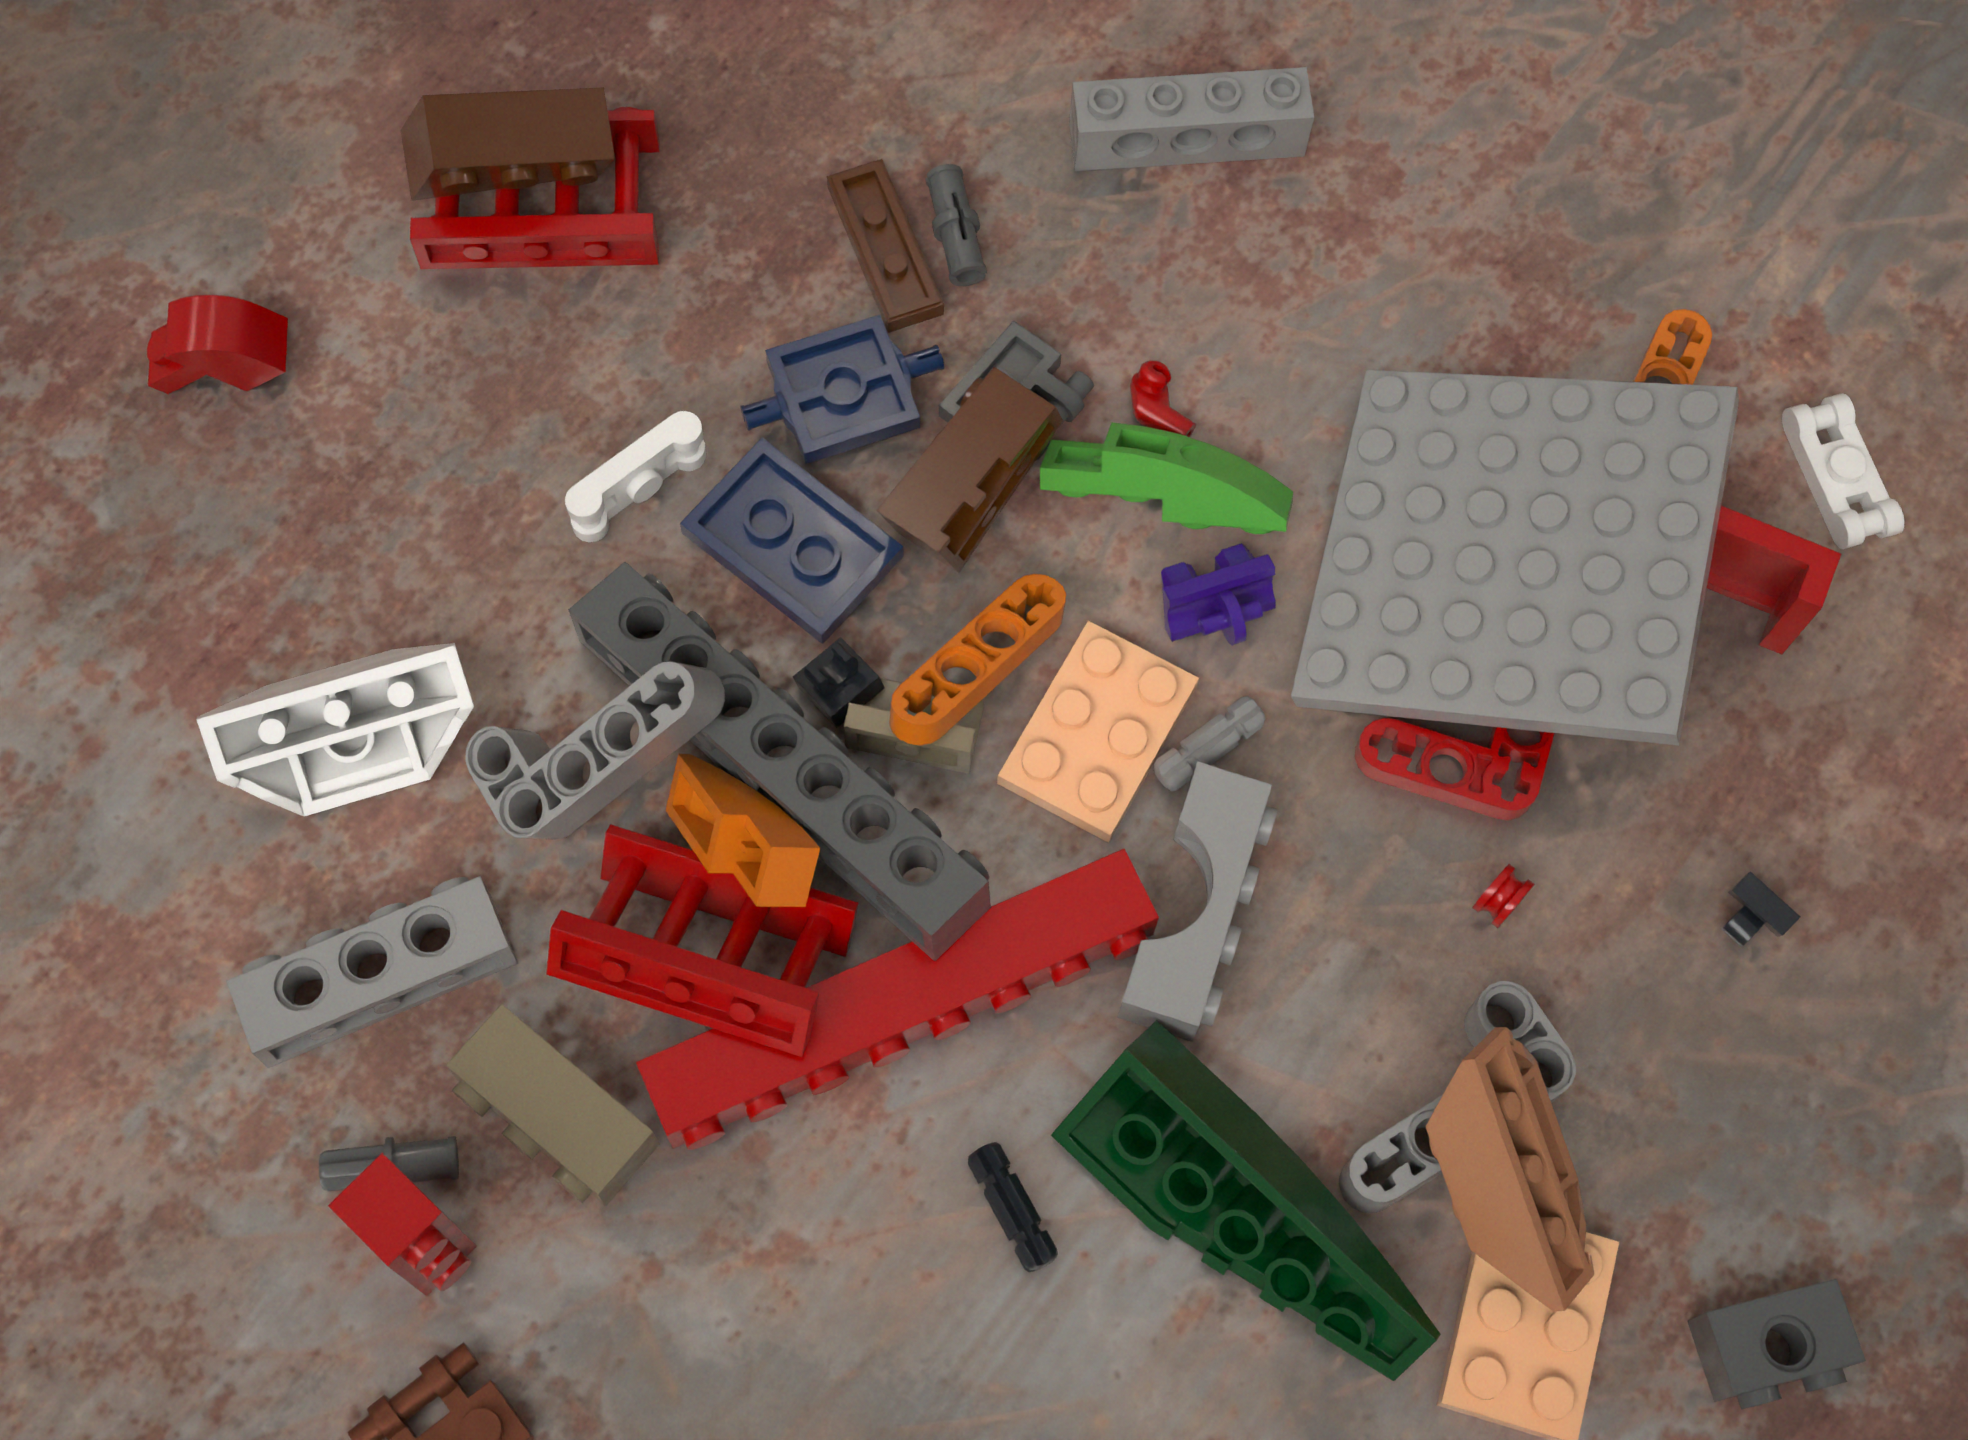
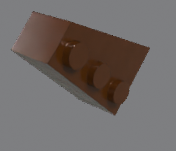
M604 87L422 95L400 130L411 201L503 188L522 189L554 181H562L563 185L568 186L589 184L597 181L598 175H601L615 160Z
M993 367L984 379L979 377L971 384L961 401L960 409L943 430L937 434L929 447L876 511L899 534L959 573L1063 422L1057 408Z

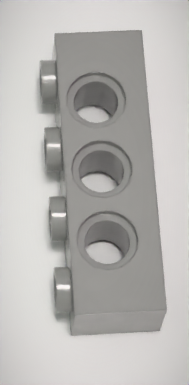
M1307 67L1073 82L1069 115L1075 171L1305 156L1314 121Z
M481 876L471 880L467 877L450 879L436 886L431 891L432 896L408 906L405 903H394L384 906L373 912L369 916V922L345 932L343 929H331L311 937L306 942V948L282 958L280 955L264 956L245 965L242 969L243 974L226 980L252 1054L267 1068H270L518 964L493 899ZM436 928L450 930L449 940L440 950L435 952L420 951V942L426 933ZM373 954L387 955V962L381 973L369 979L358 978L359 965L366 957ZM310 980L323 981L322 992L314 1002L307 1005H295V995L302 984Z

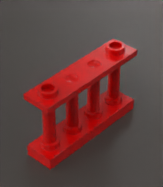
M619 107L614 110H607L615 153L614 212L611 214H579V185H563L562 181H555V212L551 215L520 216V189H496L495 213L491 216L459 217L460 195L435 198L434 215L431 217L411 218L410 241L420 269L659 265V242L653 213L638 212L639 153L660 152V141L654 110H639L633 107Z
M610 824L605 832L600 879L609 883L589 918L564 910L559 912L550 930L546 975L802 1057L811 1037L819 992L805 987L822 950L846 957L850 949L859 903L810 887L806 907L756 906L733 873H708L693 850ZM635 890L671 901L652 939L615 927ZM697 910L734 921L716 959L678 947ZM759 930L797 941L780 979L742 968Z

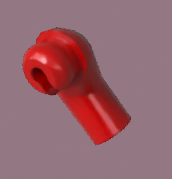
M1159 361L1143 363L1139 372L1133 375L1130 383L1132 408L1136 420L1145 427L1190 437L1196 427V423L1170 407L1167 387L1171 380L1169 369Z

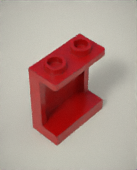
M1721 505L1707 589L1769 613L1770 615L1759 646L1782 655L1822 609L1841 553Z

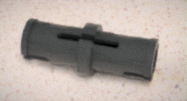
M955 164L937 166L927 173V178H925L936 216L932 221L934 237L942 242L950 282L955 286H970L982 281L986 277L985 273H987L976 234L980 229L979 217L977 212L969 206L963 181V171L960 166Z

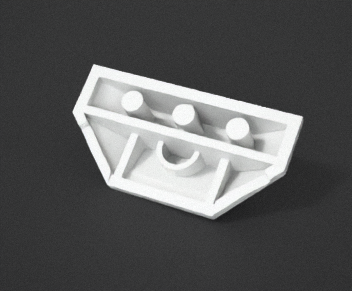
M455 643L392 649L266 685L198 716L196 720L217 781L233 788L238 787L262 800L301 816H308L430 780L462 724L472 711L474 703Z

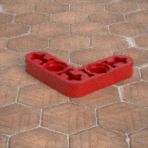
M1382 718L1372 721L1364 728L1355 746V760L1363 774L1377 782L1492 818L1512 820L1521 817L1529 810L1540 791L1555 733L1539 731L1540 740L1538 743L1531 746H1522L1515 743L1509 737L1507 728L1493 727L1488 747L1486 748L1403 721ZM1382 738H1388L1393 741L1392 751L1396 754H1393L1389 762H1382L1377 759L1378 749L1374 746H1377ZM1417 746L1423 748L1424 752L1416 765V773L1408 771L1407 768L1412 761L1410 757ZM1442 754L1456 758L1462 766L1463 779L1453 784L1438 781L1430 771V760ZM1510 761L1522 763L1517 770L1514 781V789L1521 793H1517L1512 801H1507L1501 798L1502 788L1495 784H1499L1509 769Z

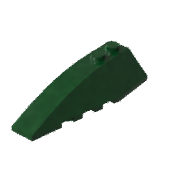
M1157 1020L1122 1052L1051 1134L1061 1146L1150 1230L1168 1241L1174 1235L1203 1253L1201 1262L1224 1275L1230 1270L1262 1290L1259 1298L1281 1312L1286 1307L1293 1309L1316 1324L1315 1331L1318 1335L1390 1380L1395 1381L1441 1335L1388 1261L1310 1168L1253 1109Z

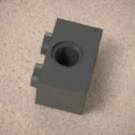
M1837 1279L1708 1311L1687 1321L1714 1402L1737 1396L1741 1410L1782 1399L1778 1388L1782 1384L1802 1380L1807 1393L1845 1383L1847 1380L1843 1369L1866 1361ZM1769 1330L1779 1333L1789 1346L1790 1354L1786 1365L1774 1361L1767 1352L1765 1340Z

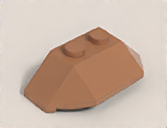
M1495 1027L1461 1061L1425 1126L1430 1138V1148L1440 1165L1452 1198L1454 1214L1461 1223L1470 1250L1550 1310L1565 1311L1594 1276L1592 1256L1589 1252H1584L1586 1221L1579 1180L1536 1058L1521 1042L1513 1038V1033L1507 1027Z

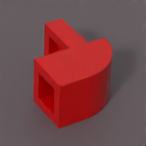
M195 295L171 301L168 303L167 324L152 331L148 342V386L170 394L208 375L247 392L286 372L288 318L253 302L230 296Z

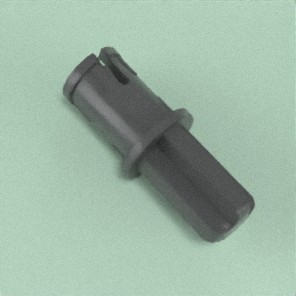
M456 1136L448 1137V1139L395 1143L393 1137H386L384 1145L326 1150L320 1154L319 1158L320 1183L322 1189L328 1192L344 1190L381 1153L392 1161L413 1183L449 1178L451 1180L459 1179Z

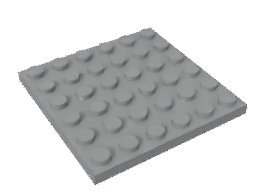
M1366 370L1291 693V698L1295 705L1304 708L1679 746L1739 405L1738 388L1730 386Z

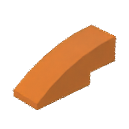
M678 753L665 811L707 872L733 873L756 906L806 907L820 852L818 844L780 807L752 787L692 754Z

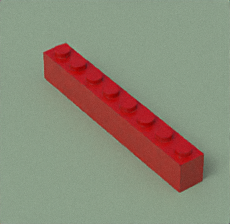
M1124 848L991 906L936 961L931 959L911 941L806 987L819 992L811 1037L802 1057L717 1029H710L637 1061L636 1064L672 1148L674 1149L686 1144L688 1150H695L720 1139L725 1134L723 1126L748 1116L750 1122H758L781 1112L787 1107L786 1098L810 1088L812 1094L817 1095L840 1086L849 1079L847 1071L869 1061L872 1062L874 1067H882L893 1063L910 1052L908 1044L930 1034L933 1035L935 1040L951 1037L963 1031L971 1024L969 1017L993 1007L997 1014L1014 1009L1031 998L1029 990L1053 980L1056 987L1070 984L1091 971L1090 963L1112 954L1115 960H1122L1137 954L1141 940H1149L1148 937L1154 935L1159 916Z

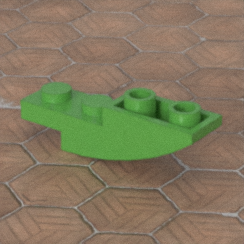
M1111 422L1104 444L1051 440L1040 466V490L1058 491L1068 497H1084L1089 494L1119 496L1121 499L1129 502L1161 499L1163 500L1162 522L1180 523L1182 526L1191 529L1222 526L1241 528L1245 532L1252 534H1266L1272 531L1286 532L1293 504V491L1269 473L1241 457L1181 434L1145 426Z

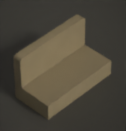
M880 678L885 688L865 705L849 703L844 723L846 748L969 774L984 710L983 700L944 736L926 745H912L900 740L892 732L889 725L892 694L902 682ZM931 695V703L923 710V712L929 715L931 714L933 695ZM908 710V714H911L913 716L916 715V713H913Z

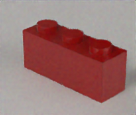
M383 1153L328 1205L390 1269L426 1296L436 1287L440 1291H445L458 1281L471 1264V1260L467 1256L477 1247Z

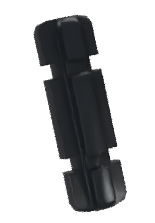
M997 1142L986 1144L968 1156V1165L978 1184H985L984 1195L1008 1240L1014 1239L1017 1246L1014 1251L1023 1268L1027 1272L1037 1271L1057 1258V1248L1048 1231L1040 1230L1038 1225L1041 1224L1042 1220L1017 1174L1009 1173L1008 1168H1010L1009 1165L1011 1163L1001 1145Z

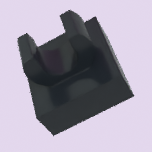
M842 637L793 676L798 688L836 728L845 721L849 703L865 705L885 688L880 677Z
M1750 871L1728 892L1743 907L1721 929L1738 945L1744 946L1763 925L1777 937H1780L1801 916Z

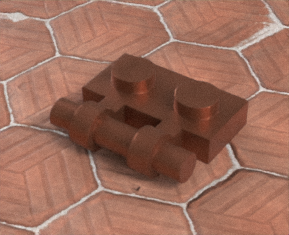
M464 1342L442 1359L437 1354L419 1367L422 1375L391 1399L386 1395L379 1398L367 1408L369 1416L347 1432L351 1440H383L385 1437L388 1440L535 1439L493 1381L490 1380L470 1397L458 1381L480 1364ZM439 1396L450 1412L417 1437L406 1421Z

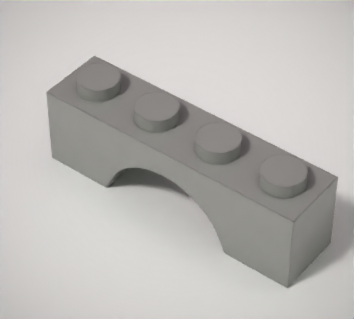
M1197 761L1173 840L1194 858L1203 874L1207 893L1206 908L1193 924L1177 934L1165 938L1141 940L1117 1018L1148 1028L1157 1020L1173 1036L1193 1042L1200 1023L1212 1027L1224 990L1212 985L1218 962L1231 965L1242 930L1241 927L1230 924L1237 902L1249 905L1260 870L1258 867L1248 865L1254 843L1263 846L1267 845L1278 810L1266 806L1272 784Z

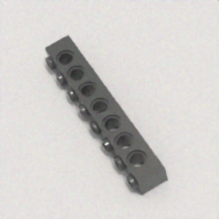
M624 562L568 609L579 641L629 686L652 667L662 662H677L713 671L721 679L725 689V701L719 715L693 736L690 741L723 771L755 789L796 821L820 847L818 857L931 959L936 961L991 908L989 874L975 856L966 850H961L957 854L941 840L942 834L940 829L926 813L918 808H914L911 812L908 811L894 798L895 792L878 771L871 767L863 771L848 758L849 752L838 736L825 727L817 731L803 718L804 712L788 692L782 688H777L773 692L759 680L760 675L754 664L742 652L733 649L729 653L715 641L716 635L709 624L696 612L690 611L686 615L672 603L673 598L668 589L654 575L648 573L642 577L628 563ZM660 631L659 634L652 638L638 639L645 632ZM735 707L748 708L747 712L738 717L723 716L725 712ZM779 746L794 748L791 753L783 757L767 756L769 751ZM823 786H835L840 789L829 798H816L811 795L816 789ZM870 826H879L887 830L884 835L874 840H864L857 837L861 830ZM917 867L928 868L934 872L929 879L922 882H911L903 878L906 872Z

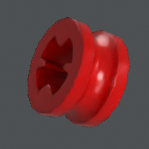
M1508 864L1472 907L1478 913L1483 910L1488 911L1493 918L1491 924L1496 928L1501 926L1535 885L1529 879L1527 881H1519L1514 874L1516 868L1511 864Z

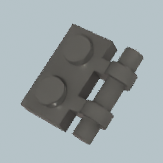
M1013 321L939 404V417L948 423L960 409L961 401L971 384L979 377L984 379L993 367L1054 405L1063 422H1072L1084 408L1082 400L1093 389L1094 383L1081 371H1076L1065 384L1053 376V373L1061 364L1062 354ZM1050 441L1043 449L1037 460H1039L1047 451L1048 446L1051 443Z

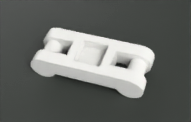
M1844 393L1826 397L1822 400L1821 405L1810 408L1807 404H1800L1786 408L1782 414V424L1786 437L1831 537L1840 549L1861 545L1865 537L1874 534L1879 538L1900 534L1904 529L1905 523L1900 505L1889 497L1855 424L1856 415L1853 403ZM1827 429L1832 442L1821 445L1816 431ZM1860 502L1864 512L1858 514L1855 510L1850 509L1849 505Z
M687 411L672 414L572 486L565 496V505L576 537L585 542L601 540L608 533L609 519L633 502L641 503L651 498L660 489L663 480L678 469L694 471L700 468L707 456L702 424L699 418Z

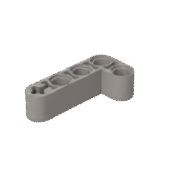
M662 662L652 667L551 750L546 742L534 732L497 726L484 727L478 730L468 742L466 765L499 824L508 834L516 838L562 839L577 830L710 724L722 710L725 701V689L721 679L711 670L677 662ZM637 720L639 736L637 742L632 745L630 731ZM509 747L511 759L508 767H506L505 754ZM588 760L590 763V776L585 784L583 768ZM539 799H541L542 814L540 820L538 821L536 817V806Z
M1499 981L1489 985L1469 1007L1464 1018V1028L1470 1043L1475 1048L1495 1028L1487 1018V1006L1496 1005L1506 1009L1514 1021V1030L1511 1031L1513 1038L1521 1042L1536 1058V1061L1544 1064L1551 1073L1552 1086L1546 1089L1552 1103L1572 1085L1575 1078L1576 1062L1570 1049L1533 996L1523 986L1509 981ZM1442 1096L1362 1145L1346 1162L1339 1176V1188L1344 1200L1352 1208L1362 1213L1383 1211L1442 1174L1438 1160L1435 1157L1423 1154L1415 1142V1130L1426 1128L1425 1126ZM1396 1156L1401 1167L1396 1169L1382 1185L1376 1183L1367 1187L1363 1183L1361 1176L1367 1169L1370 1172L1377 1171Z

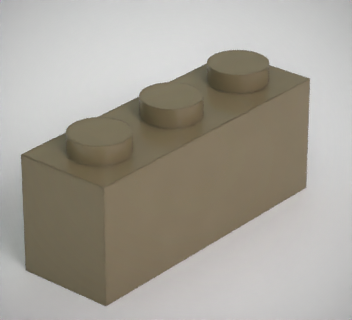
M502 1003L446 1064L459 1081L452 1089V1092L479 1116L483 1117L491 1108L509 1124L502 1132L503 1136L528 1158L533 1160L541 1151L560 1168L552 1177L581 1203L592 1194L604 1206H607L660 1145L654 1132Z

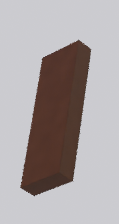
M879 159L827 176L828 190L888 333L944 315L943 300L883 160Z

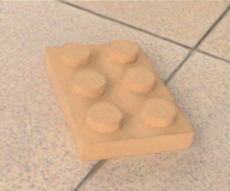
M1087 621L999 772L997 784L1109 843L1193 695L1199 677Z
M1586 1232L1584 1252H1589L1592 1256L1594 1276L1565 1311L1550 1310L1472 1251L1437 1406L1549 1440H1578L1619 1242Z

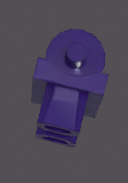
M1241 543L1222 549L1215 557V571L1197 576L1192 565L1185 562L1163 568L1161 571L1164 623L1171 642L1198 633H1202L1205 636L1221 630L1228 643L1232 646L1245 642L1247 637L1245 623L1263 617V612L1276 608L1272 585L1275 565L1270 556L1266 554L1255 558L1246 546Z

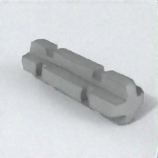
M1241 697L1227 708L1228 712L1225 713V716L1218 714L1182 740L1178 751L1171 748L1156 759L1153 771L1166 789L1169 791L1178 790L1192 779L1191 775L1194 774L1193 771H1195L1197 761L1212 765L1238 746L1240 737L1247 739L1263 727L1266 719L1265 714L1251 697Z

